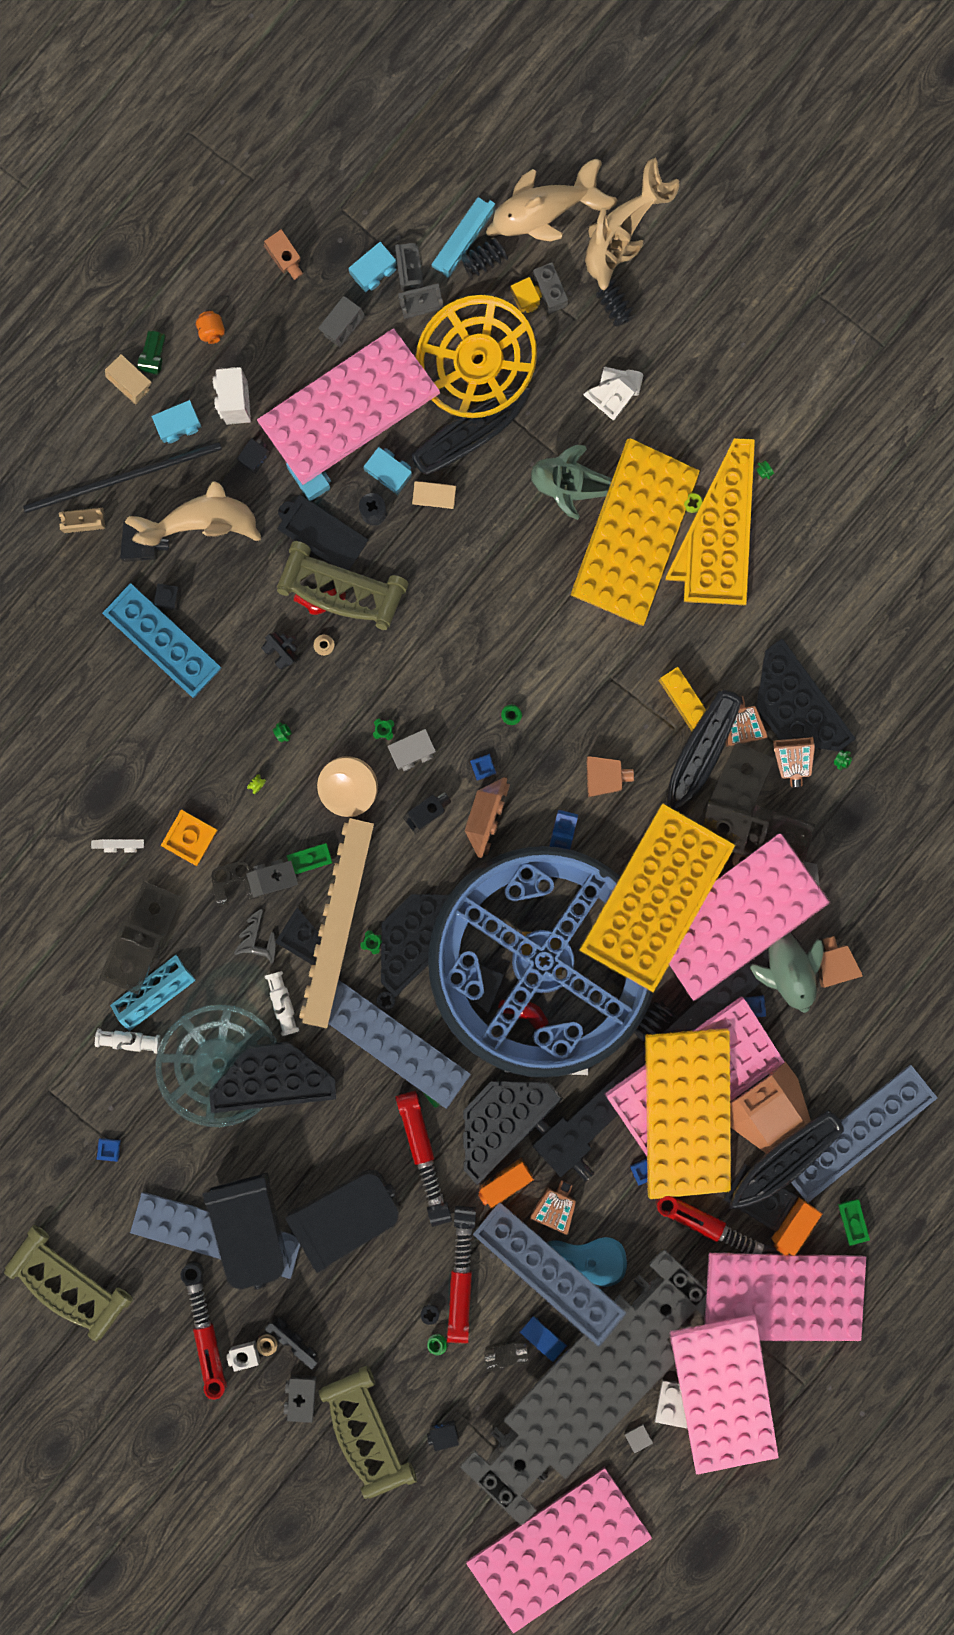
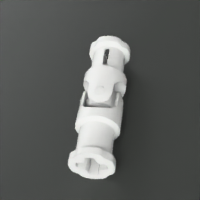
M280 971L266 975L265 979L268 980L271 990L269 994L276 1018L280 1021L281 1035L285 1036L298 1032L299 1028L296 1027L293 1017L295 1013L289 998L288 989L284 986L283 972Z
M98 1028L95 1035V1047L100 1045L111 1046L113 1049L137 1052L148 1050L158 1054L160 1035L155 1037L145 1036L143 1033L122 1032L118 1030L107 1032Z

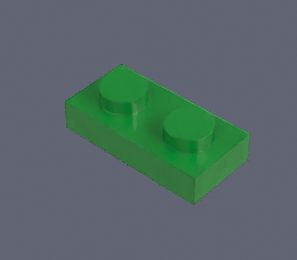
M327 843L287 855L288 861L292 862L295 875L333 863Z
M859 1199L838 1204L848 1244L851 1246L869 1241L870 1238Z

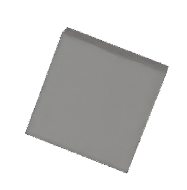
M643 1423L624 1433L634 1453L653 1444Z

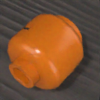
M213 311L201 313L195 322L199 338L204 342L215 344L225 334L221 316Z

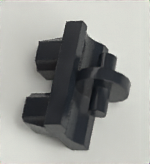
M275 631L265 637L266 641L261 648L268 655H271L275 650L278 652L280 657L274 662L280 670L300 660L295 653L298 649L294 644L297 639L295 635L289 638L285 633L280 636Z

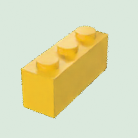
M677 667L661 677L659 682L693 732L706 709Z

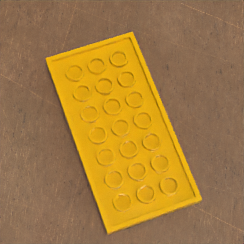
M631 438L627 439L570 595L644 626L686 510L684 503L688 499V494H691L700 470Z
M662 803L583 942L580 951L649 991L654 992L735 845Z
M725 1028L646 1035L647 1179L649 1199L663 1198L664 1196L678 1197L729 1192L731 1190L730 1030Z

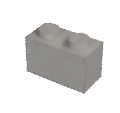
M426 729L388 746L398 770L403 769V771L415 767L414 763L419 760L424 763L433 759V754L436 753Z

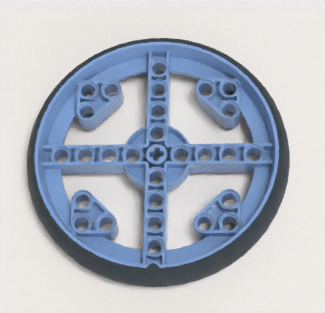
M547 846L527 847L500 854L484 862L464 877L452 890L444 902L432 930L428 956L429 978L436 1005L452 1033L472 1053L485 1062L514 1074L531 1077H556L585 1070L603 1061L617 1051L631 1037L643 1020L654 992L626 977L622 994L619 1000L574 970V953L568 943L596 900L600 898L604 903L607 902L620 878L617 873L600 861L574 850ZM527 868L531 871L532 876L529 880L522 878V869ZM550 877L566 879L581 885V888L552 931L538 930L523 936L479 906L488 896L507 885L505 896L511 901L549 894L554 888L553 880ZM541 880H545L549 884L546 892L541 891L538 887V883ZM511 886H517L520 889L518 897L510 895L509 889ZM587 886H591L595 890V895L592 898L585 895V888ZM576 903L583 906V913L581 915H576L573 911V906ZM475 908L479 911L480 916L477 920L469 918L468 912L470 909ZM489 920H493L497 924V929L494 932H489L486 929V923ZM564 921H569L572 925V929L568 933L564 932L561 928ZM467 923H470L513 953L512 965L518 982L489 1025H486L480 1019L467 999H479L484 992L477 956L469 951L459 956L461 939ZM506 932H511L514 935V941L511 944H507L503 940ZM552 938H557L560 941L559 949L554 950L550 947ZM523 944L531 946V953L528 956L521 953V946ZM465 955L473 957L474 963L472 966L466 967L463 965L462 959ZM546 956L548 958L546 961L549 963L541 967L538 959L539 957L544 958ZM559 967L564 968L566 971V976L563 979L556 977L555 972ZM455 972L460 973L462 976V981L457 985L453 984L450 980L451 975ZM529 973H534L537 976V982L533 985H530L526 980ZM576 979H580L583 982V988L580 991L573 988V982ZM472 984H476L479 987V993L476 996H471L468 993V988ZM562 986L607 1016L603 1023L582 1038L583 1029L576 1022H567L537 1029L533 1034V1040L539 1047L520 1044L505 1038L535 992H552ZM519 990H522L526 995L523 1002L515 1000V993ZM595 990L601 995L600 1000L596 1003L590 998L591 993ZM612 1002L618 1006L615 1014L608 1012V1005ZM506 1008H511L514 1011V1016L510 1020L503 1017V1011ZM495 1025H499L502 1028V1034L499 1037H494L491 1033V1029ZM572 1025L578 1030L577 1035L573 1038L567 1034V1029ZM542 1031L548 1033L549 1039L546 1043H540L538 1040V1035ZM559 1043H563L566 1046V1051L562 1055H558L555 1051L556 1045Z

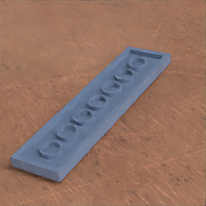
M338 979L328 1024L447 1109L471 1074Z
M909 1065L841 1120L844 1132L791 1183L808 1203L937 1099V1096L912 1065Z
M146 1192L141 1193L131 1234L221 1259L208 1210ZM281 1231L288 1258L287 1266L281 1277L291 1279L300 1244L295 1235Z
M502 1203L497 1204L473 1235L597 1346H601L627 1314Z

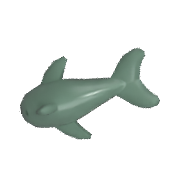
M574 445L564 450L557 458L539 460L532 467L531 471L533 485L543 494L554 497L558 506L569 517L576 520L580 516L573 501L604 497L607 495L612 482V478L577 463L578 459L587 450L585 445Z
M789 932L768 947L770 968L752 963L750 969L763 984L777 989L792 1008L806 1013L809 1011L817 995L815 975L821 966L824 954L822 941L816 940L808 954H806L791 932Z

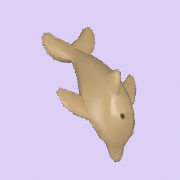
M656 158L649 160L644 168L642 195L627 201L608 215H606V208H602L597 224L589 226L590 241L586 250L585 262L588 272L598 281L599 287L602 290L607 289L615 267L620 262L629 261L635 257L644 245L643 240L630 242L647 210L652 204L672 201L678 192V179L671 180L668 183L662 182Z
M593 159L587 162L579 171L574 186L548 185L533 188L537 171L532 169L527 172L516 184L513 196L501 204L495 211L493 222L487 228V235L516 236L529 234L538 240L550 242L562 239L563 233L550 226L549 223L579 201L599 211L602 208L608 210L616 206L618 202L616 197L604 194L596 187L597 174L602 165L601 160Z
M218 482L211 483L206 495L182 504L159 523L136 516H129L125 521L126 524L140 532L136 533L132 540L150 546L158 545L162 537L200 529H205L202 533L206 536L215 537L232 531L243 534L255 541L261 540V535L256 528L253 512L242 502L227 497L223 487Z

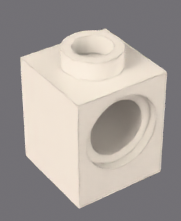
M256 1341L230 1348L227 1360L229 1366H233L234 1372L259 1365L260 1357ZM240 1352L246 1353L248 1360H239L237 1354Z

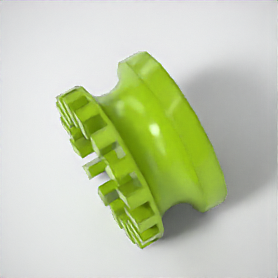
M696 493L688 494V499L684 503L686 511L690 513L698 512L702 504V498ZM689 498H692V500L697 499V508L688 506Z
M259 774L247 786V789L253 790L254 795L266 783V780H262Z

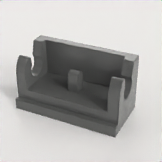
M415 243L395 245L401 291L422 288L423 280L418 246Z
M439 284L398 294L404 319L444 308Z
M343 296L318 329L324 333L327 339L340 348L365 315L359 306Z

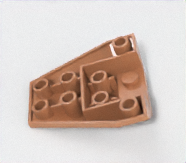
M504 777L477 791L466 824L465 833L479 858H482L483 854L488 855L491 845L487 843L489 834L494 835L498 822L494 821L496 813L501 814L504 801L500 800L502 795H507L510 784L506 783L507 778Z
M786 1061L772 1071L767 1078L739 1098L730 1101V1127L765 1153L811 1121L798 1078Z

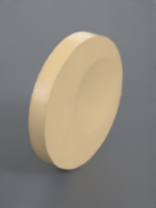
M344 756L332 760L323 768L318 778L317 789L322 803L328 810L339 816L353 817L364 813L374 803L378 793V782L374 771L367 763L355 757Z

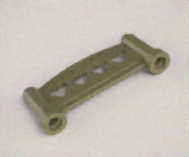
M298 541L292 542L289 549V558L277 585V592L279 594L288 596L289 593L294 592L307 602L328 612L355 619L374 620L376 622L375 626L381 630H387L390 627L401 596L406 593L409 583L407 580L400 576L392 575L386 584L309 557L311 548L308 545ZM313 573L317 588L310 589L308 586H302L300 582ZM332 580L334 581L337 592L335 596L320 592L321 587ZM353 587L356 602L350 603L348 600H342L339 595ZM370 594H373L376 608L373 610L368 609L367 606L362 607L359 605V602Z
M33 1225L27 1232L28 1237L6 1265L5 1275L11 1279L19 1277L40 1302L59 1316L88 1328L89 1338L97 1342L99 1339H102L122 1310L129 1307L133 1298L121 1288H116L112 1294L46 1246L45 1243L50 1238L48 1233L42 1228ZM44 1262L43 1280H38L35 1275L29 1273V1268ZM61 1275V1290L55 1293L52 1287L46 1286L45 1281ZM78 1287L76 1305H71L69 1300L62 1298L63 1292ZM95 1300L94 1316L92 1318L87 1317L85 1312L79 1311V1305Z
M368 1365L359 1368V1372L326 1385L319 1390L322 1402L327 1401L330 1404L332 1424L340 1448L352 1469L364 1483V1486L361 1487V1492L365 1499H371L406 1483L411 1485L417 1482L412 1464L407 1462L401 1465L368 1390L369 1387L375 1385L373 1374ZM341 1401L359 1403L350 1417L344 1416V1409L340 1407ZM350 1420L367 1422L359 1436L352 1434V1428L348 1426ZM362 1439L376 1443L368 1455L364 1456L360 1453V1447L356 1444L357 1440ZM374 1459L384 1461V1463L375 1475H371L368 1472L369 1467L365 1465V1460Z

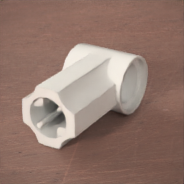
M604 367L600 385L623 376L638 389L634 396L639 395L643 373L634 370L621 371Z

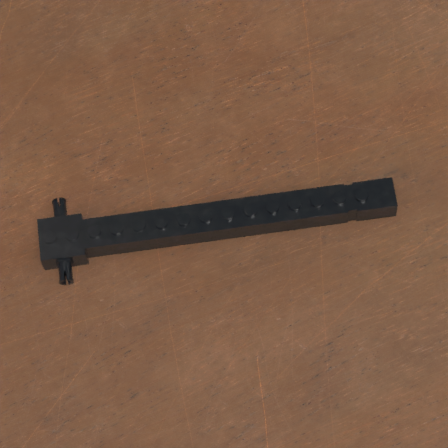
M794 936L797 942L801 945L802 943ZM768 948L700 998L694 1000L659 1034L693 1031L741 996L745 998L761 983L750 969L752 963L770 968ZM646 1046L567 1120L561 1116L553 1124H549L543 1119L536 1126L541 1134L532 1143V1147L560 1177L570 1168H574L585 1182L589 1180V1177L584 1171L590 1177L595 1174L582 1160L583 1156L591 1150V1146L588 1143L618 1116L605 1093L646 1065Z

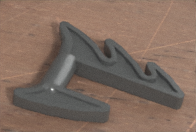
M260 909L247 920L248 923L255 922L248 926L239 937L250 936L239 944L234 954L252 953L265 956L272 964L274 963L276 950L274 933L271 932L267 948L255 946L263 910Z

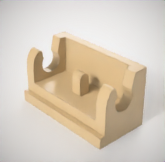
M122 354L105 369L106 378L135 405L150 390L148 387L151 385V381Z
M415 481L412 504L454 509L457 485Z
M103 508L59 512L61 517L60 530L64 533L105 529Z

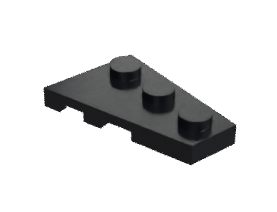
M297 907L275 943L309 964L316 965L317 957H314L316 944H321L322 937L318 936L319 932Z
M462 959L464 966L470 967L473 965V962ZM479 965L484 992L479 999L473 1001L489 1014L504 975ZM455 972L451 975L450 980L453 984L457 985L462 981V976L460 973ZM476 984L470 985L468 993L471 996L478 995L479 987Z
M274 1315L269 1320L265 1330L269 1333L274 1331L280 1343L292 1346L291 1351L309 1368L313 1369L319 1361L318 1353L310 1346L307 1348L302 1343L303 1338L297 1332L292 1333L287 1328L289 1326L282 1317L277 1318Z

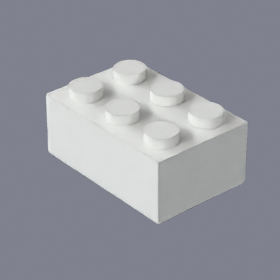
M242 368L217 369L216 376H213V385L218 394V397H215V408L218 410L221 419H224L226 424L251 422L248 381Z

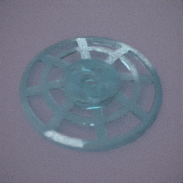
M231 1005L204 1006L182 1016L164 1035L156 1056L155 1071L157 1084L167 1104L186 1120L208 1127L231 1126L256 1115L263 1108L247 1109L231 1117L214 1118L215 1113H211L209 1096L204 1097L191 1088L200 1081L211 1089L241 1054V1051L249 1045H258L256 1041L267 1035L271 1043H277L270 1028L253 1013ZM223 1010L221 1021L207 1022L195 1027L189 1020L191 1017L203 1012ZM231 1012H237L249 1017L261 1029L250 1034L243 1027L229 1022ZM182 1024L189 1033L180 1042L176 1054H163L170 1036ZM220 1027L218 1038L206 1041L200 1033L209 1028ZM228 1028L239 1032L245 1038L237 1044L227 1040ZM194 1038L199 1045L195 1054H182L190 1039ZM215 1059H222L224 1061V1065L221 1068H215L212 1063ZM162 1062L174 1063L175 1075L180 1087L171 1094L163 1080ZM181 1063L193 1064L195 1074L187 1081L184 1080L181 1073ZM186 1093L194 1100L207 1104L206 1117L189 1112L176 1101Z

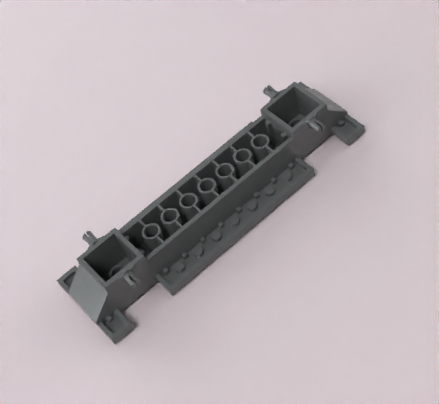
M664 1248L649 1263L659 1275L649 1283L641 1275L634 1279V1282L642 1288V1291L633 1302V1305L631 1306L621 1295L614 1300L627 1314L601 1346H597L583 1333L504 1417V1421L513 1431L506 1435L502 1434L497 1427L494 1428V1431H491L490 1434L499 1443L497 1448L489 1455V1459L486 1461L474 1449L460 1464V1468L521 1526L536 1511V1507L522 1495L537 1478L541 1483L544 1482V1479L548 1478L544 1470L549 1465L566 1479L675 1363L673 1346L667 1340L671 1336L670 1332L676 1331L680 1326L684 1329L690 1327L691 1323L687 1318L695 1310L705 1317L707 1289ZM669 1304L671 1306L669 1312H660L661 1305ZM517 1459H522L526 1463L523 1467H517L514 1465V1462Z

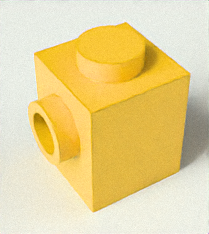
M530 277L511 285V293L521 313L525 311L530 313L538 308L542 294L539 287L533 285Z

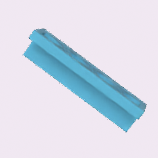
M479 197L476 199L432 263L433 268L448 278L451 276L462 260V255L466 254L495 212L494 202L490 200L486 203Z
M175 955L110 1006L118 1021L131 1031L196 980L184 967L180 958ZM177 964L179 968L169 973L170 968ZM161 978L157 985L152 986L154 980ZM144 990L143 995L140 998H136L137 994ZM128 1003L126 1009L120 1012L118 1008Z

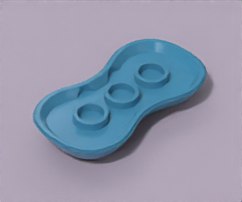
M604 1237L583 1245H572L562 1241L546 1242L593 1284L613 1286L619 1283L625 1276L627 1269L626 1253L622 1244L615 1239Z

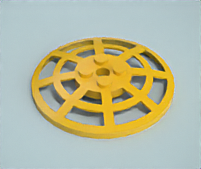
M474 295L455 300L433 316L421 334L417 346L416 359L424 369L425 352L437 355V371L440 379L435 381L434 384L438 389L445 386L454 396L463 399L460 409L456 410L444 404L436 396L431 400L438 407L456 416L478 418L495 414L507 408L525 391L535 370L537 343L530 323L514 305L494 296ZM487 304L485 317H473L461 322L455 313L458 309L469 305ZM495 306L502 307L511 312L522 324L512 331L503 322L494 319ZM448 316L454 327L445 335L440 347L429 345L428 341L435 328ZM484 324L482 334L470 336L465 329L471 325ZM492 325L507 334L498 343L490 337ZM525 331H527L531 343V363H520L521 354L517 338ZM458 333L463 341L460 342L455 351L446 349L451 339ZM511 343L514 348V362L505 361L502 352ZM483 355V361L475 364V356ZM444 357L454 359V367L456 371L447 376L444 371ZM500 370H512L507 380L499 386L495 377L499 374ZM517 372H528L522 386L507 400L503 391L512 383ZM462 378L469 384L466 393H462L456 390L450 383ZM488 382L492 392L484 395H474L477 385ZM496 396L500 403L496 408L484 412H467L471 401H485Z

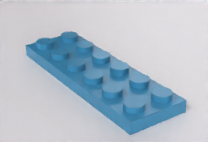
M131 583L102 613L192 698H195L222 669Z

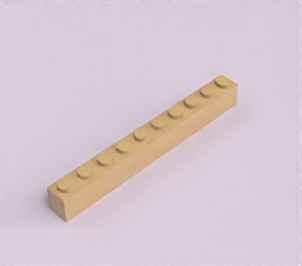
M349 818V823L344 822L342 835L346 836L344 843L339 844L337 855H341L339 864L335 863L332 875H335L336 879L334 884L330 883L328 891L331 901L330 904L326 903L323 916H327L325 924H321L318 934L322 939L320 945L316 944L314 957H317L316 965H311L309 977H312L311 986H306L304 997L308 998L306 1006H302L299 1017L303 1019L302 1023L323 1028L328 1027L373 831V823Z

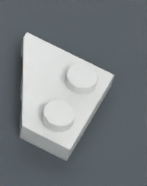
M620 376L589 389L584 393V396L614 421L638 389L623 376Z
M91 840V849H104V852H117V849H124V852H137V848H144V840Z
M662 1379L655 1415L656 1423L687 1428L679 1382Z

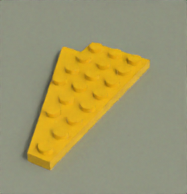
M733 439L665 577L667 581H685L683 602L746 605L755 444L753 439Z

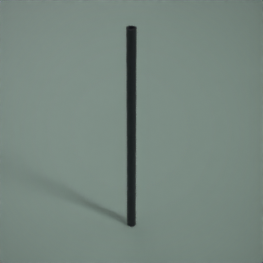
M220 442L23 505L25 513H29L220 451L222 447Z

